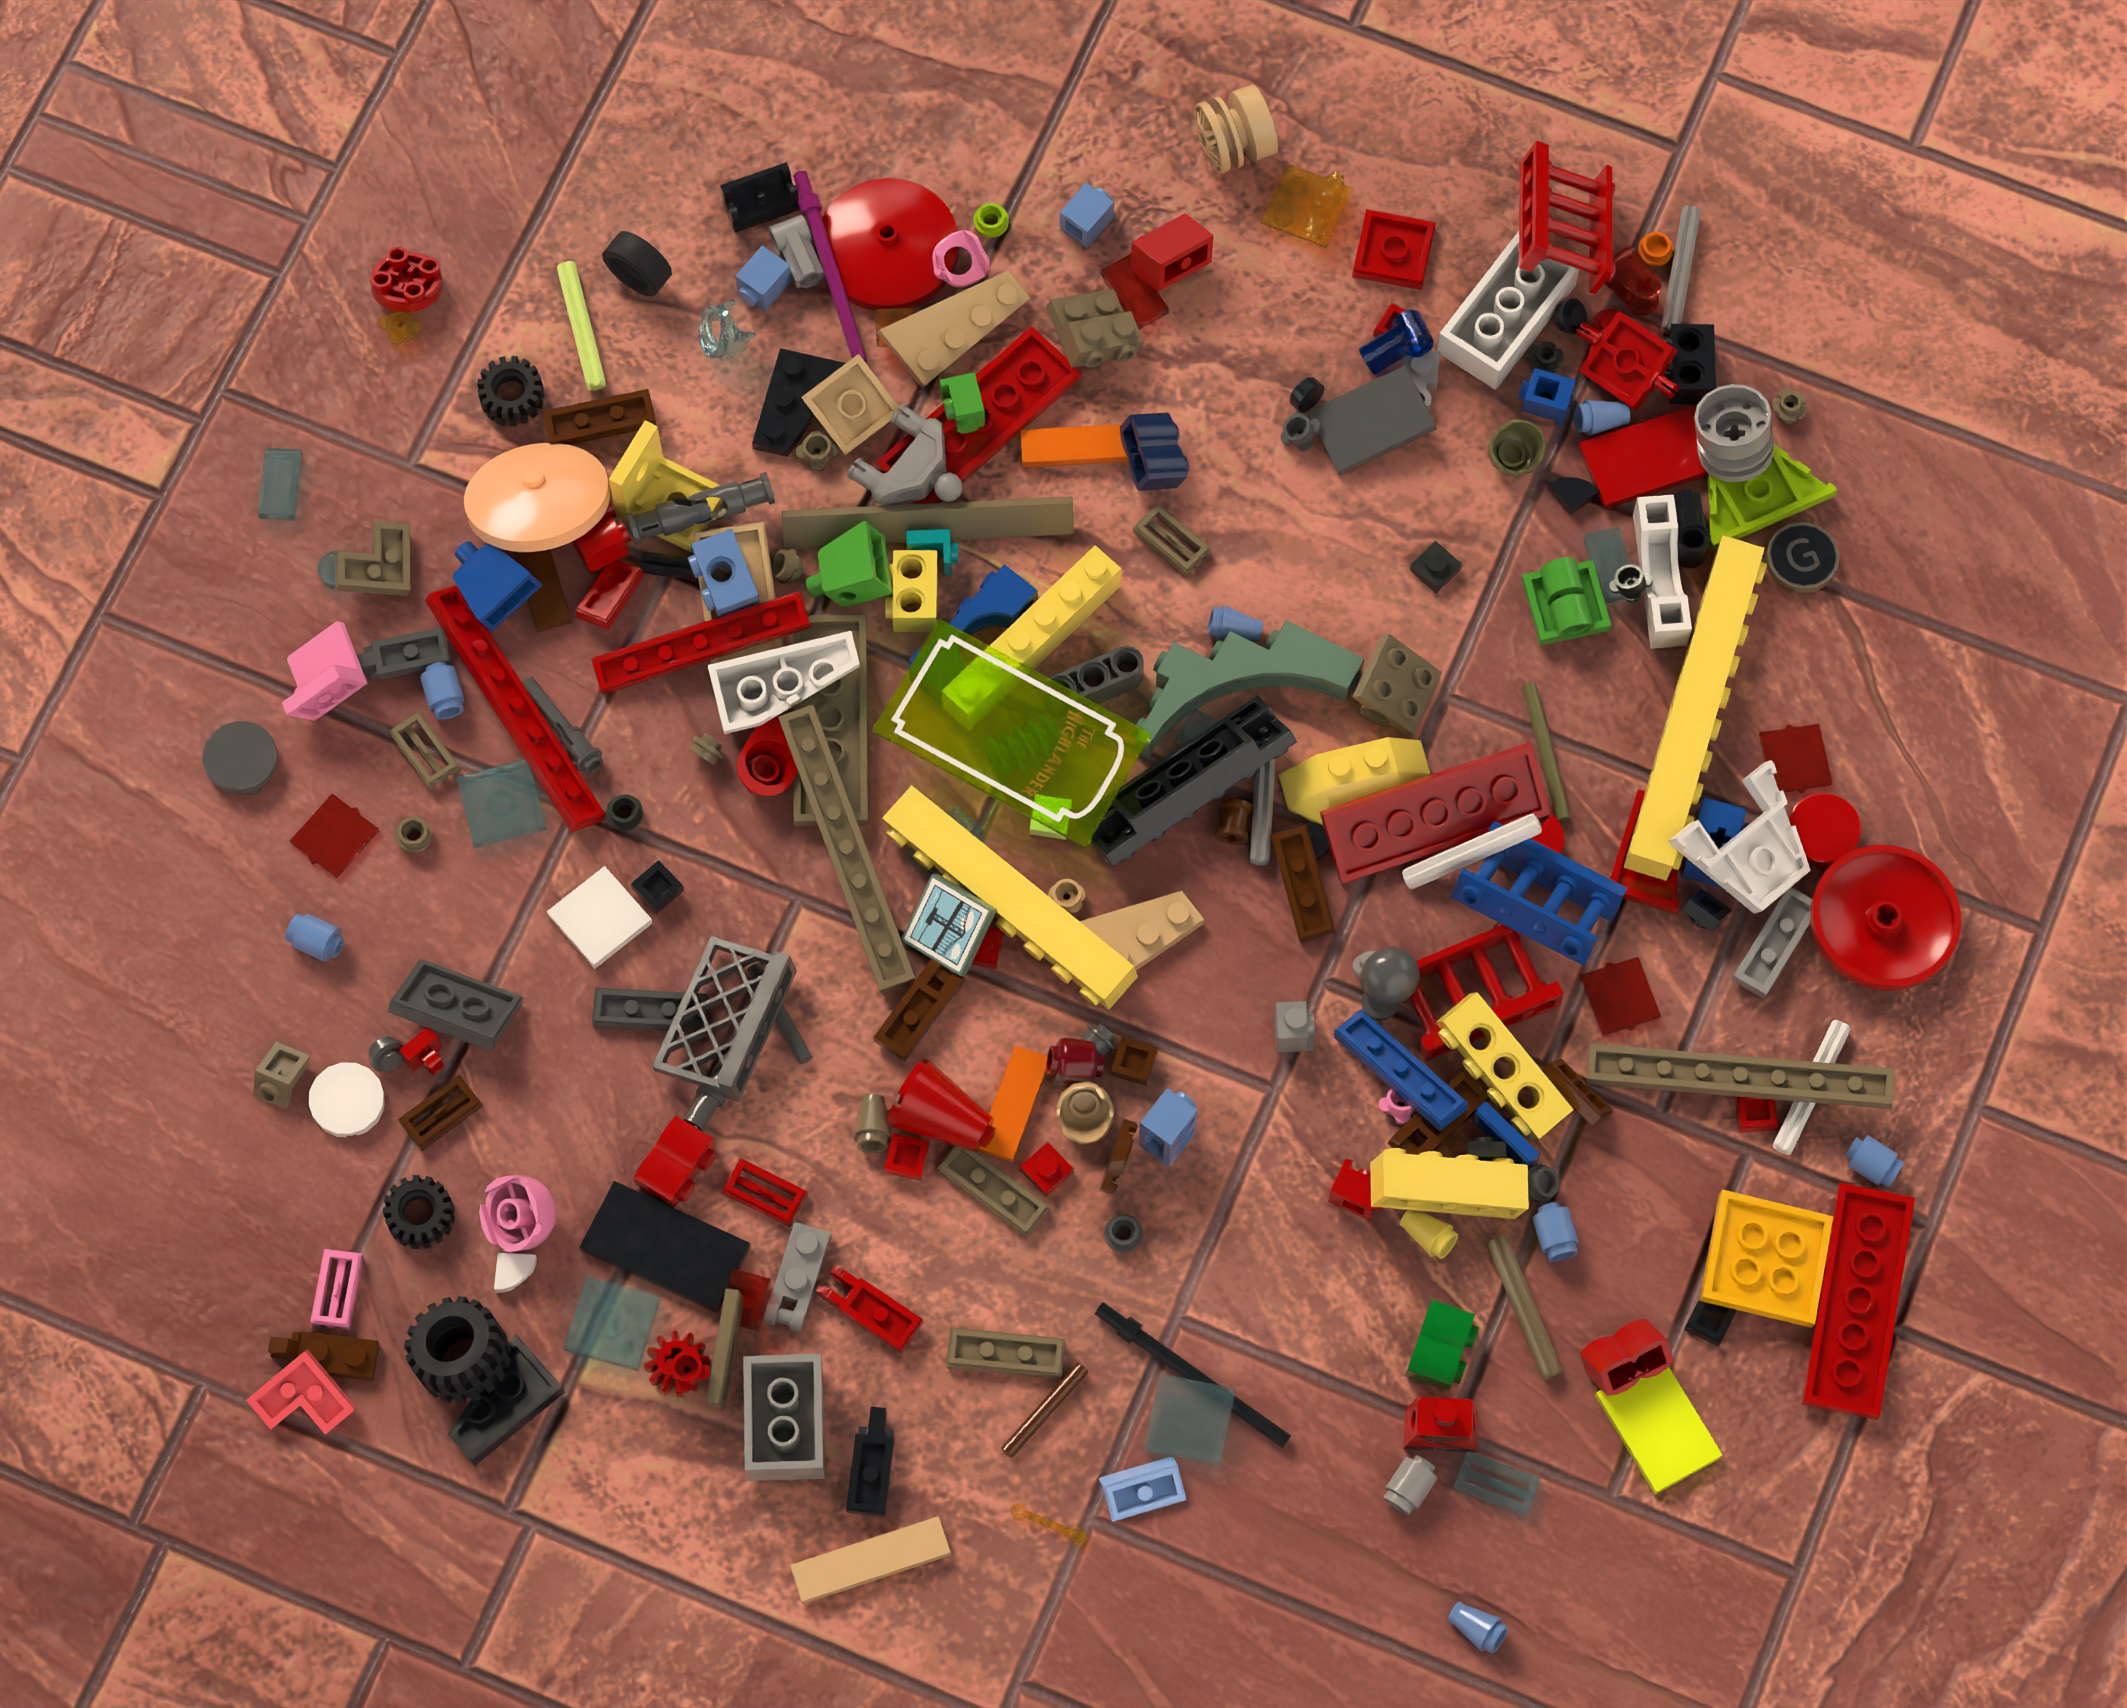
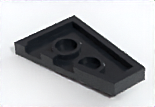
M780 348L752 441L753 449L788 457L812 424L811 420L815 416L801 397L846 363Z
M516 1334L509 1343L511 1352L507 1355L510 1358L509 1367L502 1368V1371L505 1373L501 1382L496 1380L493 1383L495 1389L490 1393L487 1390L480 1393L481 1399L476 1401L471 1399L448 1433L451 1440L474 1466L565 1393L559 1382Z

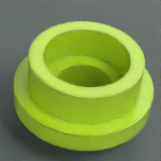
M986 203L975 212L973 218L974 227L984 237H998L1007 230L1009 216L1000 205ZM988 219L997 221L994 225H988L985 222Z

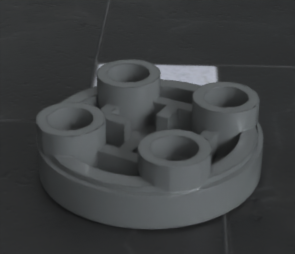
M247 721L231 722L218 728L208 738L202 756L204 769L211 782L219 789L232 794H246L250 796L258 794L263 786L273 777L278 765V751L271 735L263 727Z

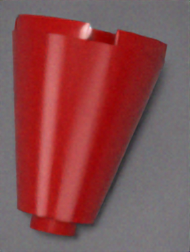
M923 1058L922 1062L918 1061L907 1076L898 1092L900 1094L898 1100L900 1107L898 1108L892 1104L887 1117V1124L894 1128L972 1151H977L980 1146L987 1148L997 1128L992 1126L994 1118L926 1058Z

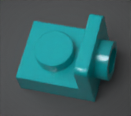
M950 529L906 531L907 550H937V557H944V576H952L951 564H959L958 542H951Z

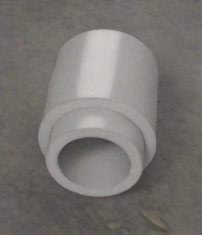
M1418 1455L1414 1459L1405 1457L1385 1487L1387 1493L1383 1499L1399 1512L1409 1516L1413 1509L1418 1510L1437 1481V1476L1433 1474L1435 1466Z

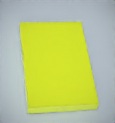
M1669 1367L1656 1376L1640 1378L1634 1386L1620 1394L1607 1396L1602 1390L1595 1394V1397L1655 1495L1721 1459L1723 1456Z

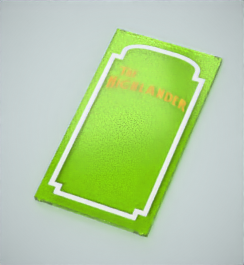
M941 619L934 623L932 631L872 730L873 733L1085 848L1091 843L1094 833L1151 737L1150 732Z

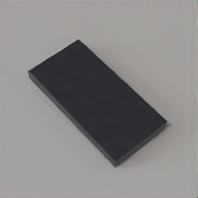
M613 1181L579 1248L584 1253L718 1313L724 1300L725 1289H730L751 1248V1243Z

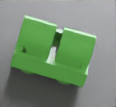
M1559 558L1544 564L1540 571L1522 574L1521 582L1539 646L1611 630L1612 625L1593 560L1576 563L1574 558Z

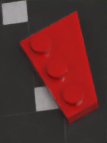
M1638 789L1610 879L1628 888L1623 899L1678 915L1677 870L1672 869L1665 881L1624 868L1646 792Z

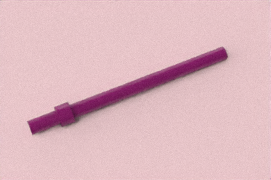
M798 171L793 175L800 196L798 204L801 214L807 218L851 357L854 358L859 354L866 363L868 360L820 215L822 206L819 197L813 193L807 172Z

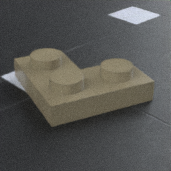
M374 521L371 526V554L337 552L335 557V591L399 596L409 595L411 590L410 524Z

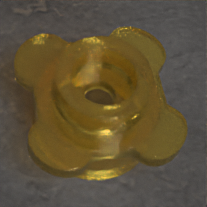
M397 311L389 316L383 315L379 320L380 328L388 332L390 342L395 345L410 341L422 329L420 321L414 320L411 312ZM401 322L404 325L402 327H398L397 324Z

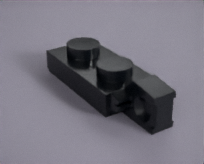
M871 1406L868 1427L859 1426L858 1434L856 1433L846 1506L847 1513L886 1516L895 1443L893 1437L894 1430L885 1429L886 1408Z

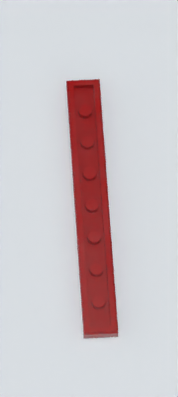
M454 585L429 593L425 600L426 604L440 626L444 628L445 634L571 832L602 822L606 816L605 812L492 635L475 617L458 586Z

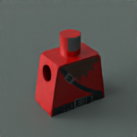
M1417 1397L1405 1409L1403 1449L1477 1453L1478 1412L1473 1400Z

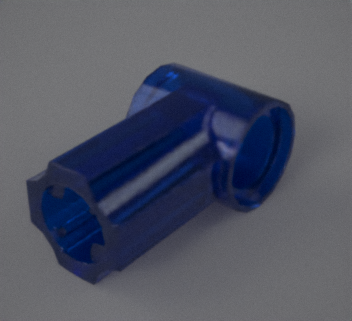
M1407 310L1395 317L1392 329L1360 347L1359 352L1370 371L1375 375L1406 356L1418 358L1426 355L1432 349L1434 340L1422 314L1416 310Z

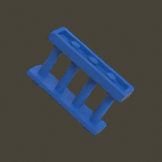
M1494 821L1488 832L1504 825ZM1529 838L1486 857L1476 874L1463 868L1451 898L1585 966L1598 936L1590 933L1599 916L1612 922L1628 888ZM1499 865L1519 875L1510 891L1490 882ZM1533 882L1553 892L1543 908L1523 898ZM1566 899L1586 909L1577 925L1557 916Z

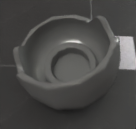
M1394 946L1385 947L1371 954L1365 960L1359 976L1364 993L1373 1002L1386 1006L1398 1004L1409 998L1416 991L1421 978L1418 962L1408 951Z

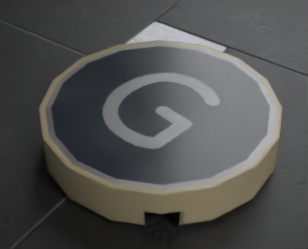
M1799 522L1788 524L1775 533L1769 541L1765 560L1768 572L1777 584L1783 588L1786 586L1789 589H1793V592L1803 594L1816 592L1829 584L1837 571L1840 556L1837 543L1829 532L1818 525Z

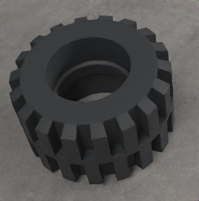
M461 1296L457 1297L456 1302H453L448 1297L442 1299L441 1305L436 1306L435 1303L427 1306L429 1311L425 1315L420 1312L415 1317V1320L418 1322L417 1325H410L407 1334L411 1339L405 1340L404 1349L408 1353L405 1355L407 1363L422 1385L435 1398L439 1396L443 1402L450 1403L454 1398L457 1404L466 1403V1399L469 1397L473 1401L481 1399L480 1393L485 1390L488 1393L495 1389L493 1383L496 1380L501 1382L505 1376L502 1368L509 1367L510 1358L507 1354L511 1352V1347L507 1341V1335L487 1307H483L475 1299L469 1302L466 1297ZM462 1339H474L471 1348L464 1356L454 1361L442 1362L445 1352L452 1344Z

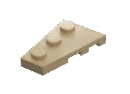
M1179 891L1079 922L1134 965L1137 971L1202 926L1204 918L1183 891Z

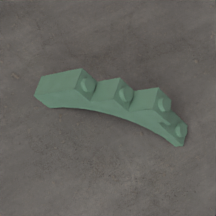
M1287 620L1280 631L1273 630L1265 648L1229 631L1224 642L1220 640L1216 642L1209 659L1173 642L1169 651H1162L1155 662L1153 671L1156 672V686L1158 688L1149 704V707L1152 708L1147 719L1141 717L1134 728L1132 737L1135 738V753L1148 759L1162 738L1185 716L1210 701L1234 692L1260 687H1293L1320 692L1346 702L1363 672L1364 658Z

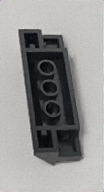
M1255 696L1099 801L1089 813L1075 820L1106 864L1110 863L1114 866L1118 862L1130 859L1136 850L1148 842L1161 838L1167 829L1179 821L1192 817L1197 809L1210 800L1222 797L1228 788L1240 780L1253 776L1259 767L1271 759L1283 756L1289 747L1297 743V740L1291 730L1277 719L1271 707L1259 696Z

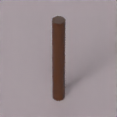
M1077 1362L1003 1444L1001 1450L1010 1458H1013L1089 1373L1088 1370Z

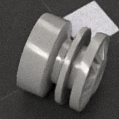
M1734 384L1717 387L1702 398L1696 407L1694 416L1697 450L1701 466L1709 475L1727 482L1747 481L1763 473L1772 462L1774 454L1772 413L1767 399L1759 391L1751 387Z

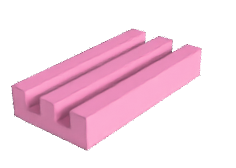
M324 1249L311 1316L312 1326L320 1327V1325H325L327 1328L335 1329V1327H341L342 1330H350L363 1263L362 1253ZM332 1259H338L328 1316H322ZM347 1261H352L342 1318H337Z

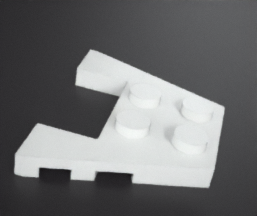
M1772 760L1764 762L1742 780L1763 813L1720 849L1716 847L1699 820L1689 823L1668 840L1672 847L1754 914L1763 911L1811 871L1796 826L1790 825L1784 807L1788 803L1784 791L1778 790L1773 775L1777 773V770Z

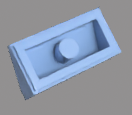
M1167 1457L1099 1478L1112 1522L1187 1500L1178 1465L1173 1457Z

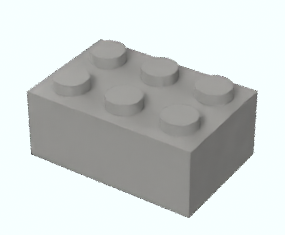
M821 1354L743 1356L744 1454L747 1481L825 1479L824 1385Z

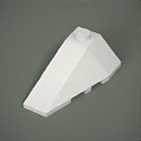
M848 631L708 665L724 734L761 726L860 667L852 632Z

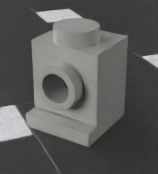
M1306 1001L1276 1002L1274 1015L1276 1053L1314 1051V1014L1307 1013Z

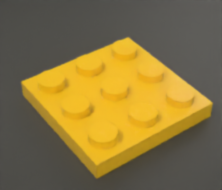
M1722 1189L1718 1196L1700 1301L1812 1328L1816 1321L1834 1216Z

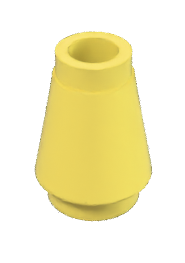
M1407 1210L1400 1221V1226L1406 1230L1430 1257L1444 1258L1457 1242L1458 1234L1453 1231V1225L1422 1211Z

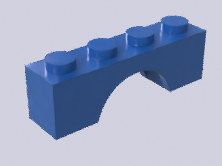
M1005 564L997 573L994 571L990 572L980 585L981 590L973 598L967 597L959 605L956 611L957 615L949 624L946 622L941 624L932 636L933 641L925 649L920 648L912 655L908 662L909 681L913 684L939 639L947 642L950 636L954 635L966 642L971 635L984 628H1009L1038 600V590ZM953 642L950 649L941 646L917 688L941 707V692L966 669L960 657L963 646Z

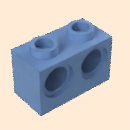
M1167 1088L1140 1122L1139 1146L1170 1167L1196 1134L1198 1109L1195 1108V1102L1183 1092L1178 1091L1175 1094Z

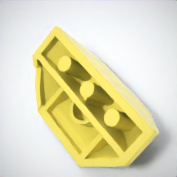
M1386 737L1316 754L1280 773L1278 778L1287 810L1323 826L1320 811L1431 774L1421 740Z

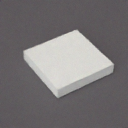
M605 866L547 911L548 917L594 969L653 924L649 915Z

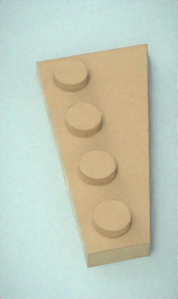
M1007 270L878 330L877 334L922 388L1028 301L1030 297Z

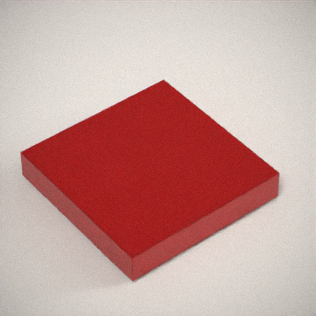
M1366 209L1352 277L1422 290L1436 222Z

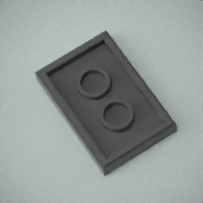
M1405 365L1308 411L1310 420L1316 418L1321 423V430L1317 434L1339 476L1437 430L1436 424Z
M420 959L390 1001L388 1013L493 1051L521 1009L523 997Z

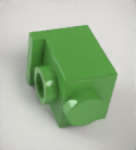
M975 372L940 379V396L944 404L947 420L954 419L956 431L966 434L985 426L984 407Z

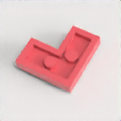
M308 1349L246 1400L270 1430L301 1406L325 1435L357 1409Z

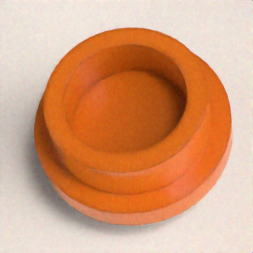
M1651 232L1645 235L1639 242V258L1649 266H1663L1673 256V243L1664 233Z

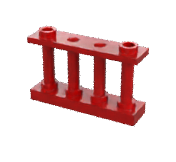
M1537 140L1520 162V269L1532 273L1541 260L1544 261L1548 258L1589 272V292L1596 294L1605 282L1608 283L1612 279L1616 265L1613 262L1612 197L1615 192V183L1612 182L1611 166L1605 165L1599 175L1593 180L1553 166L1549 160V145ZM1549 180L1589 193V204L1552 192V188L1549 187ZM1549 206L1589 219V230L1552 218L1549 213ZM1548 232L1588 245L1589 257L1552 245L1551 240H1548Z
M1499 922L1494 924L1493 929L1417 960L1421 978L1436 971L1438 972L1455 1006L1466 995L1451 965L1472 957L1494 1002L1491 1005V1009L1506 1028L1561 1006L1564 995L1558 981L1548 985L1544 981L1541 982L1519 938L1522 934ZM1503 943H1506L1528 988L1525 991L1526 994L1514 999L1512 996H1507L1485 952ZM1418 983L1416 991L1409 998L1425 1029L1424 1037L1420 1038L1418 1048L1425 1063L1454 1050H1451L1439 1037L1438 1032L1441 1029L1436 1024L1437 1019ZM1475 1028L1470 1034V1043L1485 1038V1035L1480 1029Z

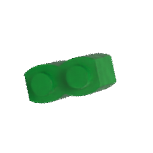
M1431 1299L1405 1376L1446 1391L1450 1390L1452 1382L1460 1384L1467 1362L1460 1360L1464 1346L1472 1349L1479 1329L1478 1326L1472 1325L1475 1314Z

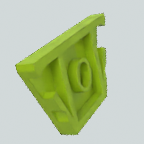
M1774 444L1772 462L1763 473L1751 480L1737 483L1727 482L1708 475L1709 547L1712 551L1717 549L1722 535L1738 540L1836 496L1837 489L1830 482L1826 485L1810 474V468L1799 461L1792 460L1788 453Z

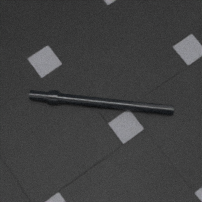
M1104 1302L1098 1307L1095 1315L1118 1331L1117 1336L1129 1344L1134 1342L1280 1447L1284 1448L1291 1438L1289 1433L1142 1330L1143 1325L1131 1316L1128 1319Z

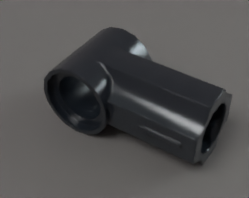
M1682 490L1674 494L1678 523V563L1685 568H1695L1703 564L1706 559L1710 534L1705 527L1700 493H1695L1692 490ZM1686 543H1694V544L1698 545L1699 547H1698V548H1690V547L1686 546L1685 544H1686Z

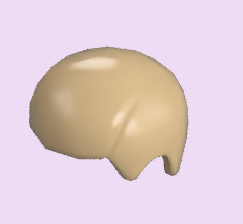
M1087 1081L1072 1084L1061 1093L1056 1106V1116L1065 1137L1079 1144L1096 1143L1108 1135L1113 1123L1114 1110L1113 1103L1103 1087Z

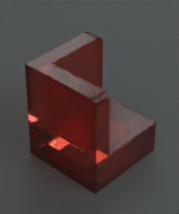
M733 1268L729 1281L730 1289L739 1290L745 1299L740 1327L759 1332L772 1292L770 1278Z

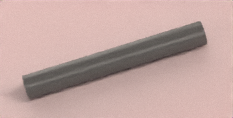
M755 963L747 968L752 980L764 973L760 963ZM782 1004L775 1021L799 1064H805L813 1056Z

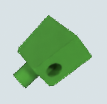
M863 521L819 550L820 572L806 578L807 589L814 598L825 594L841 607H849L892 594L885 536L868 522Z

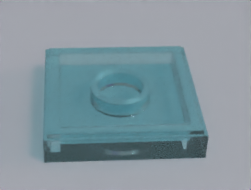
M525 759L456 777L474 848L547 830L532 771Z
M586 1276L564 1344V1351L638 1371L659 1307L660 1296Z
M1159 1374L1144 1450L1221 1466L1236 1389Z

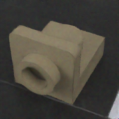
M276 1041L255 1070L253 1095L266 1103L286 1109L291 1101V1090L309 1066L310 1055Z

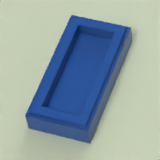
M1486 1101L1483 1102L1476 1109L1473 1123L1487 1137H1493L1497 1142H1506V1155L1513 1159L1515 1164L1528 1165V1168L1536 1165L1540 1153Z

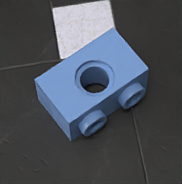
M733 529L691 544L693 556L687 558L695 578L702 576L706 589L701 590V594L708 611L715 609L717 616L720 617L760 604L758 592ZM720 568H725L732 572L730 579L725 582L715 581L712 575Z

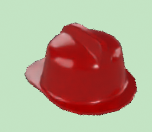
M779 716L772 718L761 726H757L739 754L736 763L737 775L750 794L755 793L762 797L779 795L791 785L798 773L780 725Z

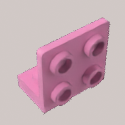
M336 621L288 656L287 661L298 688L282 704L286 715L316 721L368 684L343 622Z

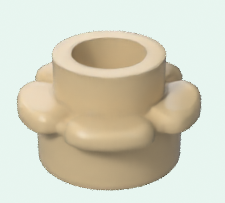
M1062 879L1050 888L1048 896L1068 913L1074 914L1082 908L1085 891L1074 880ZM1067 894L1070 896V899L1064 900L1063 896Z

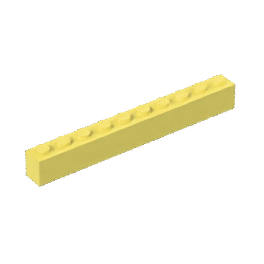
M1722 535L1715 552L1624 868L1665 881L1672 869L1679 870L1683 855L1672 847L1668 840L1694 821V816L1688 815L1691 804H1698L1704 784L1697 782L1700 772L1707 773L1713 752L1707 750L1709 740L1716 741L1722 720L1716 719L1719 708L1725 709L1731 692V688L1725 687L1727 677L1734 678L1740 661V657L1734 655L1736 646L1743 647L1749 625L1743 624L1746 614L1752 615L1758 594L1752 593L1755 583L1761 584L1767 567V563L1761 562L1765 549L1763 547Z

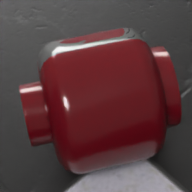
M1061 1038L1055 1046H1050L1047 1055L1046 1071L1047 1075L1052 1076L1056 1085L1070 1087L1075 1083L1087 1081L1093 1083L1095 1077L1102 1076L1104 1056L1098 1054L1094 1042L1082 1039Z

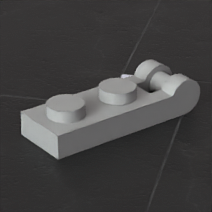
M794 1222L774 1289L765 1311L763 1323L773 1326L776 1323L788 1325L789 1330L802 1332L831 1239L830 1231ZM784 1300L797 1303L794 1311L782 1308Z

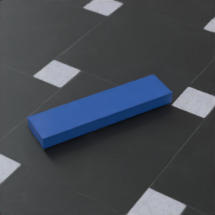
M1362 1009L1334 1030V1038L1439 1131L1467 1110L1468 1102Z

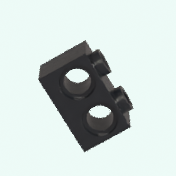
M1671 324L1668 337H1662V340L1677 349L1678 352L1668 365V370L1666 369L1664 376L1673 383L1678 384L1679 391L1676 392L1667 385L1665 386L1676 394L1673 398H1669V404L1696 405L1707 393L1716 389L1714 324ZM1690 345L1695 350L1690 352L1685 351L1680 346ZM1689 377L1694 379L1696 383L1687 384L1681 378Z

